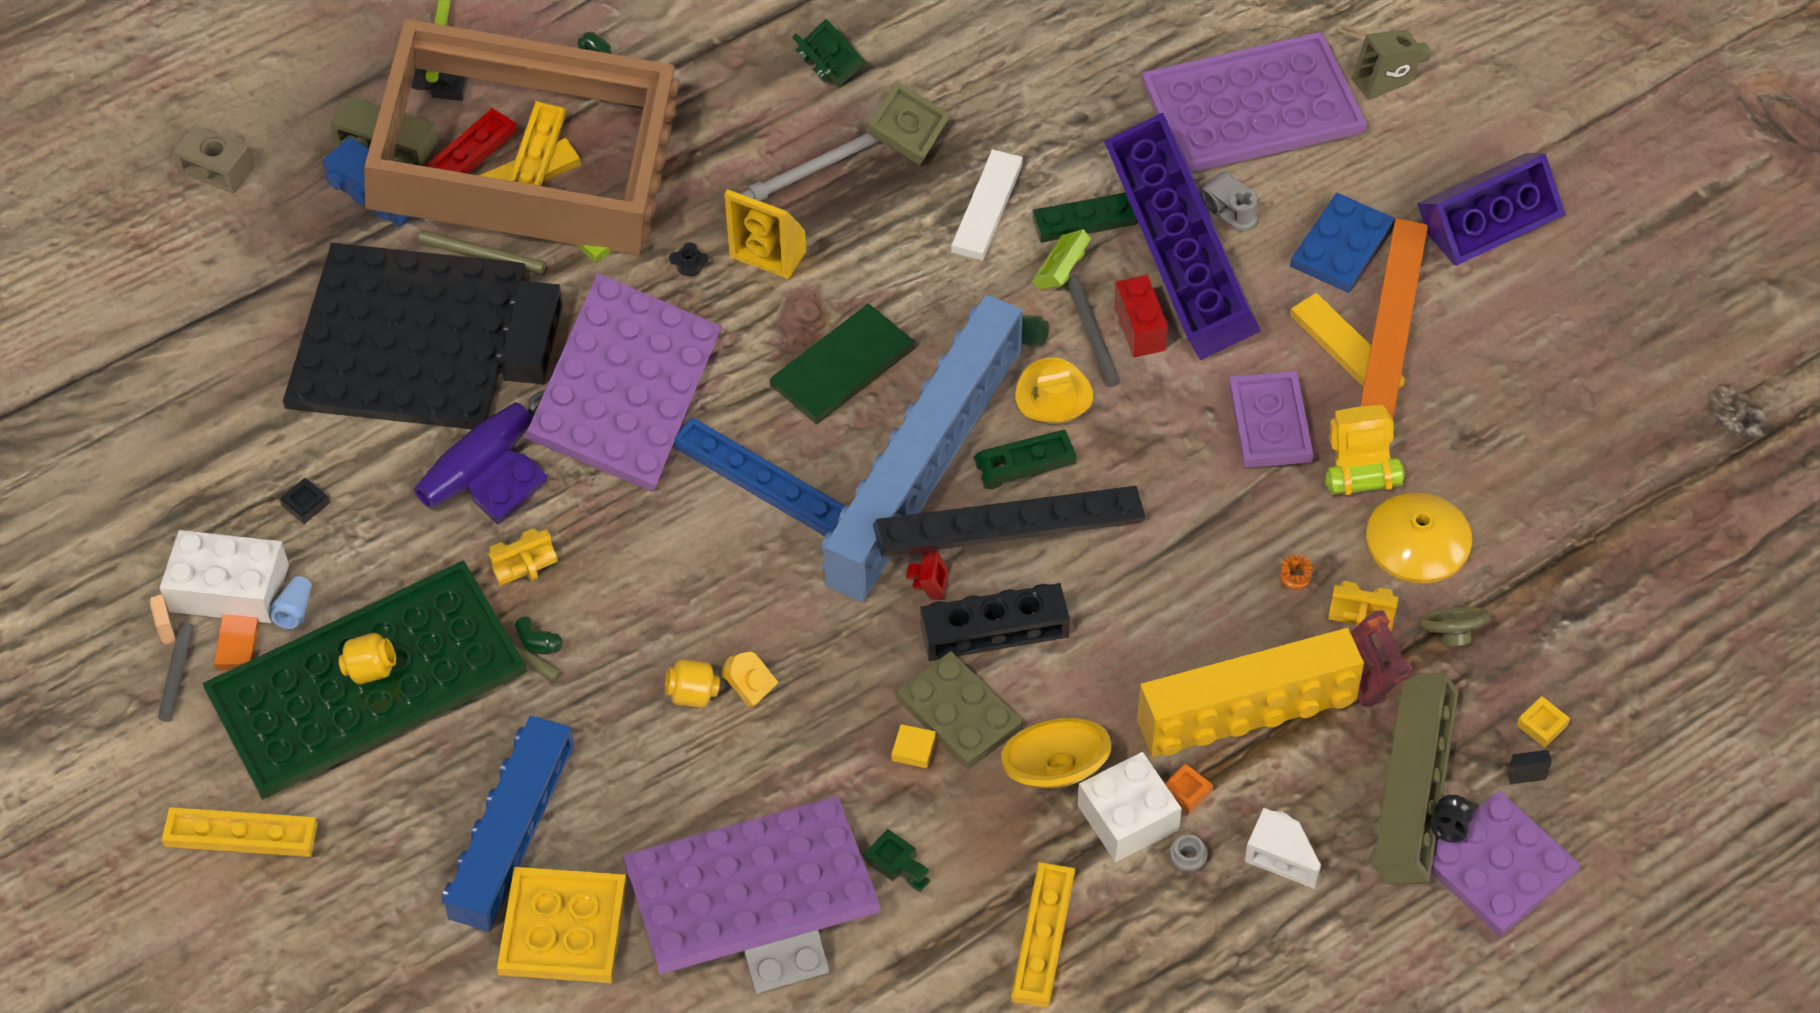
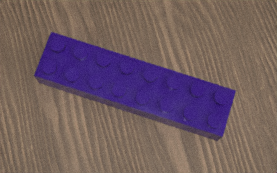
M1162 112L1105 140L1104 143L1181 325L1198 358L1202 360L1261 332L1176 135L1164 113Z

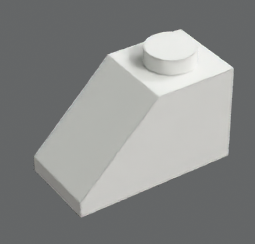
M1263 808L1248 841L1245 862L1315 889L1321 865L1299 821L1292 819L1284 812Z

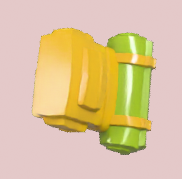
M1383 405L1358 406L1335 411L1334 418L1330 421L1329 435L1330 445L1335 450V465L1328 467L1325 481L1331 496L1339 494L1345 496L1351 495V493L1381 489L1390 490L1392 487L1403 485L1405 476L1403 464L1398 458H1390L1389 443L1394 438L1393 419Z

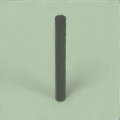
M1071 276L1066 284L1107 386L1115 387L1120 383V379L1079 278Z

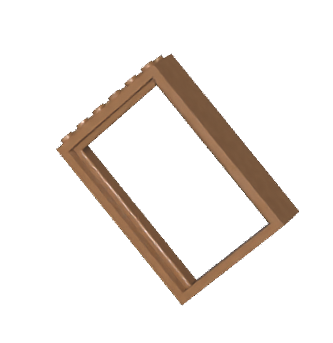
M404 19L364 166L365 209L581 246L609 247L610 251L640 255L642 243H649L651 224L649 223L655 214L657 199L652 197H656V193H659L662 174L657 172H661L665 165L667 149L662 147H666L670 141L672 124H667V122L671 123L676 111L677 100L671 99L676 98L679 79L673 78L675 65ZM416 68L644 107L624 200L392 161Z

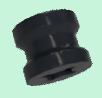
M1443 796L1438 801L1436 813L1431 821L1432 832L1438 838L1447 842L1462 841L1467 836L1469 823L1474 815L1473 805L1462 796Z

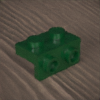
M827 19L820 23L804 39L797 33L792 36L799 45L795 51L807 64L811 60L816 63L813 71L824 83L830 79L839 88L866 63Z

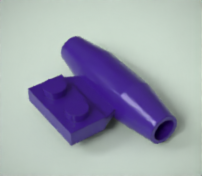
M515 402L480 422L443 453L416 484L414 492L418 499L426 507L432 509L469 488L473 502L498 525L541 488L548 479V475L524 453L519 454L510 451L531 424L533 418L528 410L520 403Z

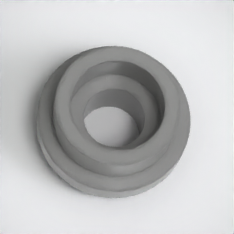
M1183 835L1171 845L1170 859L1180 870L1196 871L1207 860V847L1197 836ZM1185 852H1191L1195 855V857L1187 858L1184 857L1182 854Z

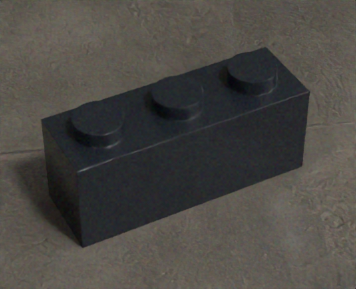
M520 281L517 294H512L510 301L512 316L511 320L505 321L503 330L505 344L504 347L500 346L497 352V366L502 367L504 381L544 385L563 308L560 284Z

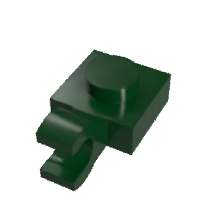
M889 829L863 854L864 862L892 882L901 874L906 882L918 892H921L930 883V880L925 877L929 870L923 864L914 860L917 857L916 848Z

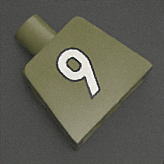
M1406 30L1367 34L1351 79L1367 100L1376 98L1410 84L1414 79L1419 63L1429 61L1431 57L1430 48L1424 42L1418 44L1409 31Z

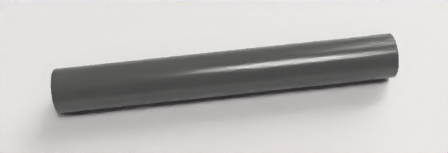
M180 623L158 714V719L164 722H170L173 719L193 626L189 623Z

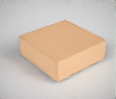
M163 594L151 597L149 602L161 642L164 645L175 643L176 637Z

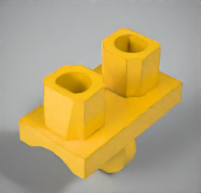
M535 528L525 531L519 541L510 545L499 542L490 546V553H488L496 581L500 586L525 575L528 576L530 581L538 579L537 570L558 562L552 546L551 536L547 529L540 532Z
M1349 581L1341 582L1340 586L1334 585L1329 620L1355 624V632L1361 634L1364 626L1392 631L1398 597L1393 596L1391 589L1379 587L1374 592L1359 590L1360 587L1356 583Z

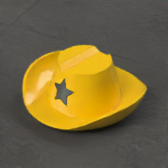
M1043 358L1030 364L1021 374L1015 391L1016 404L1021 413L1032 420L1048 424L1066 423L1078 418L1090 408L1094 396L1091 384L1082 372L1070 362L1060 358Z

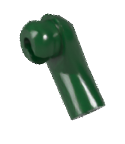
M586 32L583 34V37L578 39L579 49L612 54L610 44L594 32Z
M527 616L519 618L515 622V628L527 651L548 655L561 650L563 641L559 634L536 630L531 618Z

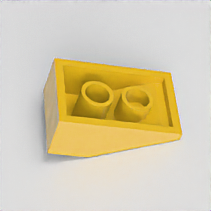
M727 189L724 197L730 258L789 279L806 253V235L803 227L788 211Z

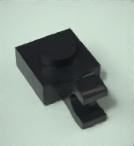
M416 68L411 86L412 89L431 90L432 98L463 101L469 77L439 72L438 80L436 82H429L425 77L426 70Z

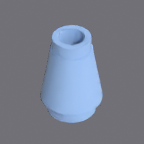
M300 576L294 577L271 605V619L279 627L294 629L303 623L312 584L308 579Z

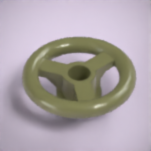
M1477 607L1447 608L1423 615L1419 619L1418 624L1425 631L1441 633L1443 645L1459 646L1470 643V630L1487 624L1490 621L1491 615L1487 610Z

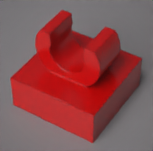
M937 550L923 552L921 564L911 563L908 565L906 578L914 579L913 589L925 590L930 600H941L945 596L949 569Z

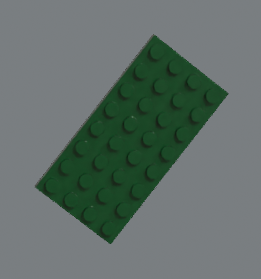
M463 560L203 682L202 685L259 796L264 800L525 674L527 669ZM377 633L383 639L387 638L392 643L396 655V664L392 666L388 677L359 685L349 675H343L339 666V656L343 655V647L346 641L367 634Z

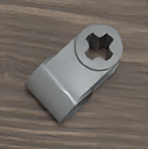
M1222 171L1200 189L1209 213L1216 215L1233 229L1244 232L1256 226L1258 216L1255 208L1258 205V196L1253 190L1237 181L1231 174Z

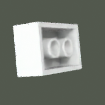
M179 530L160 585V591L163 594L168 611L222 618L223 614L256 617L259 622L272 623L271 605L281 593L289 567L282 541Z

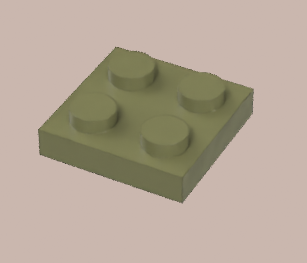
M896 81L865 132L918 165H921L951 114Z

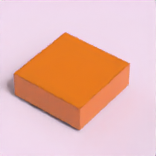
M1186 763L1165 783L1182 810L1188 815L1213 791V784Z

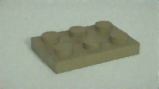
M951 651L896 691V699L927 730L936 731V739L967 770L1023 729V721Z

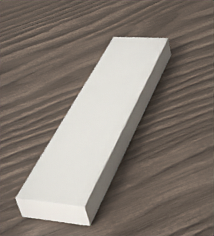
M992 149L951 245V253L983 261L1023 166V157Z

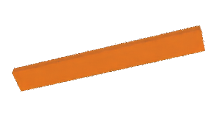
M1395 218L1360 401V406L1383 405L1392 416V419L1394 418L1428 228L1427 224Z

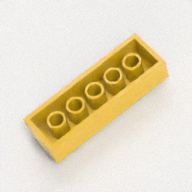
M1344 628L1141 683L1137 723L1151 758L1159 755L1171 756L1178 753L1181 749L1195 745L1207 746L1217 739L1228 736L1240 737L1247 734L1250 730L1265 726L1269 728L1276 727L1286 720L1297 717L1309 718L1316 715L1319 711L1330 708H1345L1357 701L1364 662L1349 629Z

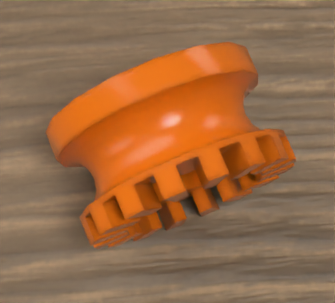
M1295 554V556L1289 555V558L1286 557L1281 565L1280 580L1282 584L1291 590H1302L1309 586L1313 573L1312 563L1309 562L1308 558L1305 559L1303 555L1299 557L1298 554ZM1298 569L1303 571L1302 576L1296 575L1294 577L1292 575L1291 577L1290 571L1296 572Z

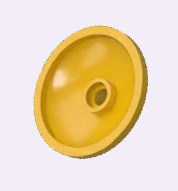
M1410 492L1385 500L1373 511L1367 524L1366 543L1370 555L1385 572L1403 581L1425 584L1445 580L1464 566L1472 547V532L1463 513L1449 501L1428 493Z
M1080 718L1047 720L1025 728L1006 743L1001 753L1002 766L1005 773L1011 779L1025 786L1044 789L1069 786L1088 778L1101 768L1111 752L1110 736L1104 727L1090 720Z

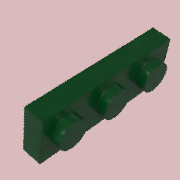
M1126 192L1033 209L1032 219L1040 243L1058 240L1061 235L1082 229L1087 234L1136 225V216Z

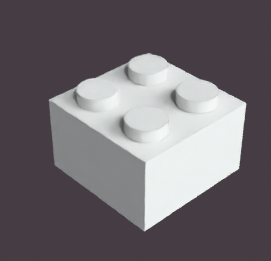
M1143 752L1079 783L1077 806L1115 862L1179 831L1182 808Z

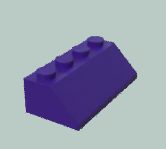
M1524 153L1417 203L1423 222L1428 225L1427 234L1452 264L1456 266L1566 215L1546 153Z

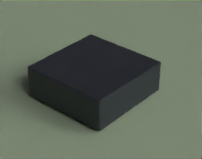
M307 478L302 479L279 498L281 506L303 524H306L330 504L329 497Z
M1549 750L1513 754L1507 772L1510 785L1546 780L1552 762Z

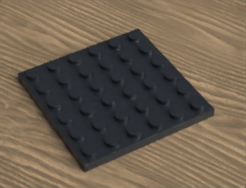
M331 243L283 398L285 409L472 430L489 416L501 367L497 366L498 348L500 346L504 347L505 344L503 337L504 324L506 320H511V296L513 293L517 294L520 281H524L526 274L525 263Z

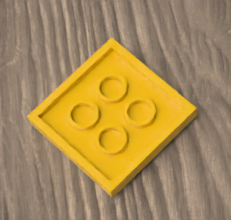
M514 867L497 964L498 975L612 983L627 885L626 875Z

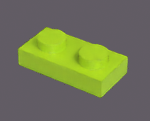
M1084 229L1061 235L1032 280L1039 290L1051 287L1058 288L1068 281L1070 277L1069 272L1075 263L1082 259L1085 254L1084 249L1091 240Z

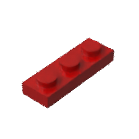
M491 108L427 163L425 167L469 174L517 132L516 123L494 108Z

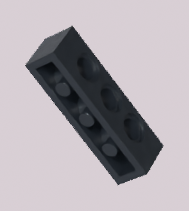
M1061 583L1051 585L1038 584L1033 588L1015 591L1008 589L986 596L972 595L962 600L950 602L937 601L920 607V627L928 661L939 660L950 651L958 657L1069 638L1070 617ZM1024 612H1033L1034 614L1028 615L1024 614ZM989 618H998L999 620L993 621L989 620ZM954 624H963L964 626L957 627Z

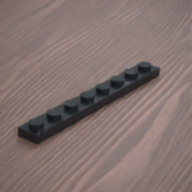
M1128 486L879 518L873 523V528L881 557L1136 524L1141 523L1146 516L1137 486Z

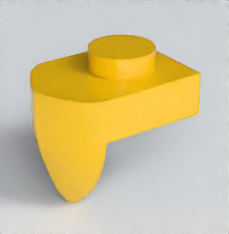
M753 652L738 653L730 656L722 668V677L730 683L748 707L755 706L779 683L757 654Z

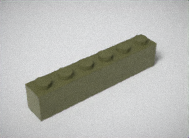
M1445 672L1404 676L1402 691H1399L1397 696L1399 710L1397 721L1393 723L1392 727L1394 738L1392 752L1387 757L1389 772L1387 784H1384L1382 788L1383 808L1382 815L1377 819V845L1372 851L1373 867L1387 884L1430 882L1436 835L1432 832L1430 825L1433 815L1436 813L1438 801L1443 797L1458 690Z

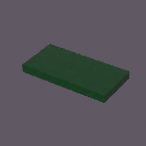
M867 303L770 378V386L817 425L915 348V341Z

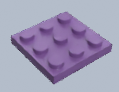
M1499 790L1474 810L1467 836L1462 841L1447 842L1439 839L1435 843L1431 873L1501 938L1579 872L1581 864Z

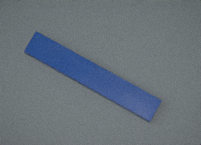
M691 417L673 438L675 439L673 448L821 535L826 536L829 531L833 532L837 527L840 513L845 507L843 504L695 418Z

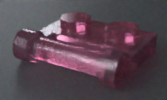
M1383 610L1370 613L1350 632L1364 662L1357 697L1361 705L1365 707H1373L1398 682L1408 679L1413 674L1410 663L1403 659L1389 630L1388 625L1390 621ZM1374 633L1390 664L1388 669H1386L1371 637Z

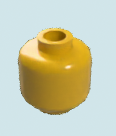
M377 633L367 634L346 641L343 647V655L339 656V666L343 675H349L359 685L388 677L392 666L396 664V655L392 643L389 639H383Z
M679 659L673 667H668L665 695H669L672 703L675 705L704 708L709 703L711 697H717L720 679L719 676L713 675L712 666L708 662Z

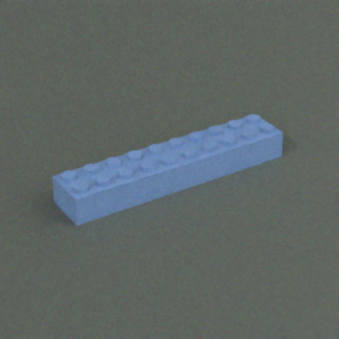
M989 295L984 296L979 306L974 305L972 307L965 328L963 330L959 329L956 332L952 341V348L948 354L944 353L940 357L936 373L932 379L927 378L921 388L920 398L916 404L911 403L907 408L904 422L900 429L895 428L891 433L888 447L884 454L879 453L876 456L871 474L867 480L862 479L856 489L855 499L850 506L846 505L842 509L835 530L833 532L829 531L824 537L821 551L824 552L822 570L825 571L826 587L864 602L892 557H881L873 523L879 518L920 513L1021 352L1023 309Z

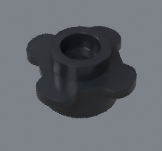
M689 242L684 244L680 251L671 253L669 261L671 264L676 265L677 271L681 275L690 277L701 272L703 266L708 264L709 257L707 254L701 253L695 243Z

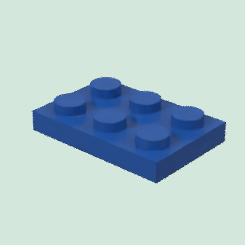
M1336 192L1292 256L1290 267L1350 293L1393 229L1395 218Z

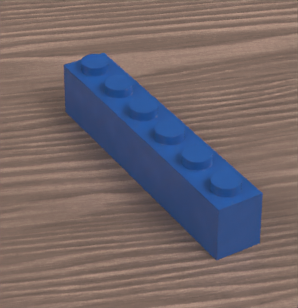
M530 715L525 727L518 729L514 739L513 753L510 758L506 757L500 769L501 779L497 787L492 788L488 793L484 816L482 819H477L471 833L472 842L468 850H463L459 856L456 877L453 883L448 882L444 889L442 903L445 905L449 920L491 932L511 887L514 867H520L574 747L571 727Z

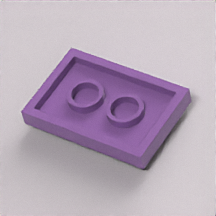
M1297 371L1229 376V390L1243 468L1312 462L1313 450Z

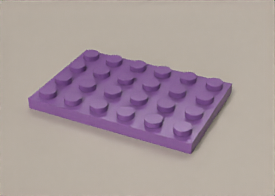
M1323 32L1143 72L1141 76V82L1155 114L1164 113L1176 135L1192 173L1366 132L1367 123Z
M597 273L525 438L653 492L675 441L673 438L678 434L722 326Z
M838 796L623 855L625 867L659 975L880 912L879 900Z

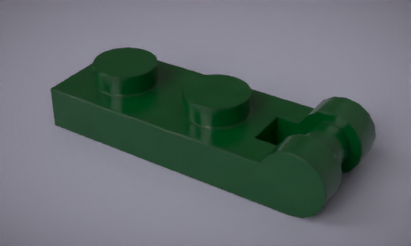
M1066 429L985 449L976 453L973 459L977 469L982 470L981 480L986 489H995L1001 486L1003 482L1076 464V453ZM1003 462L1004 466L995 468L994 465L996 463Z

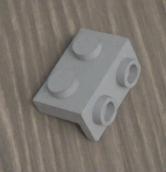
M818 930L742 951V954L745 956L754 993L756 994L829 973Z

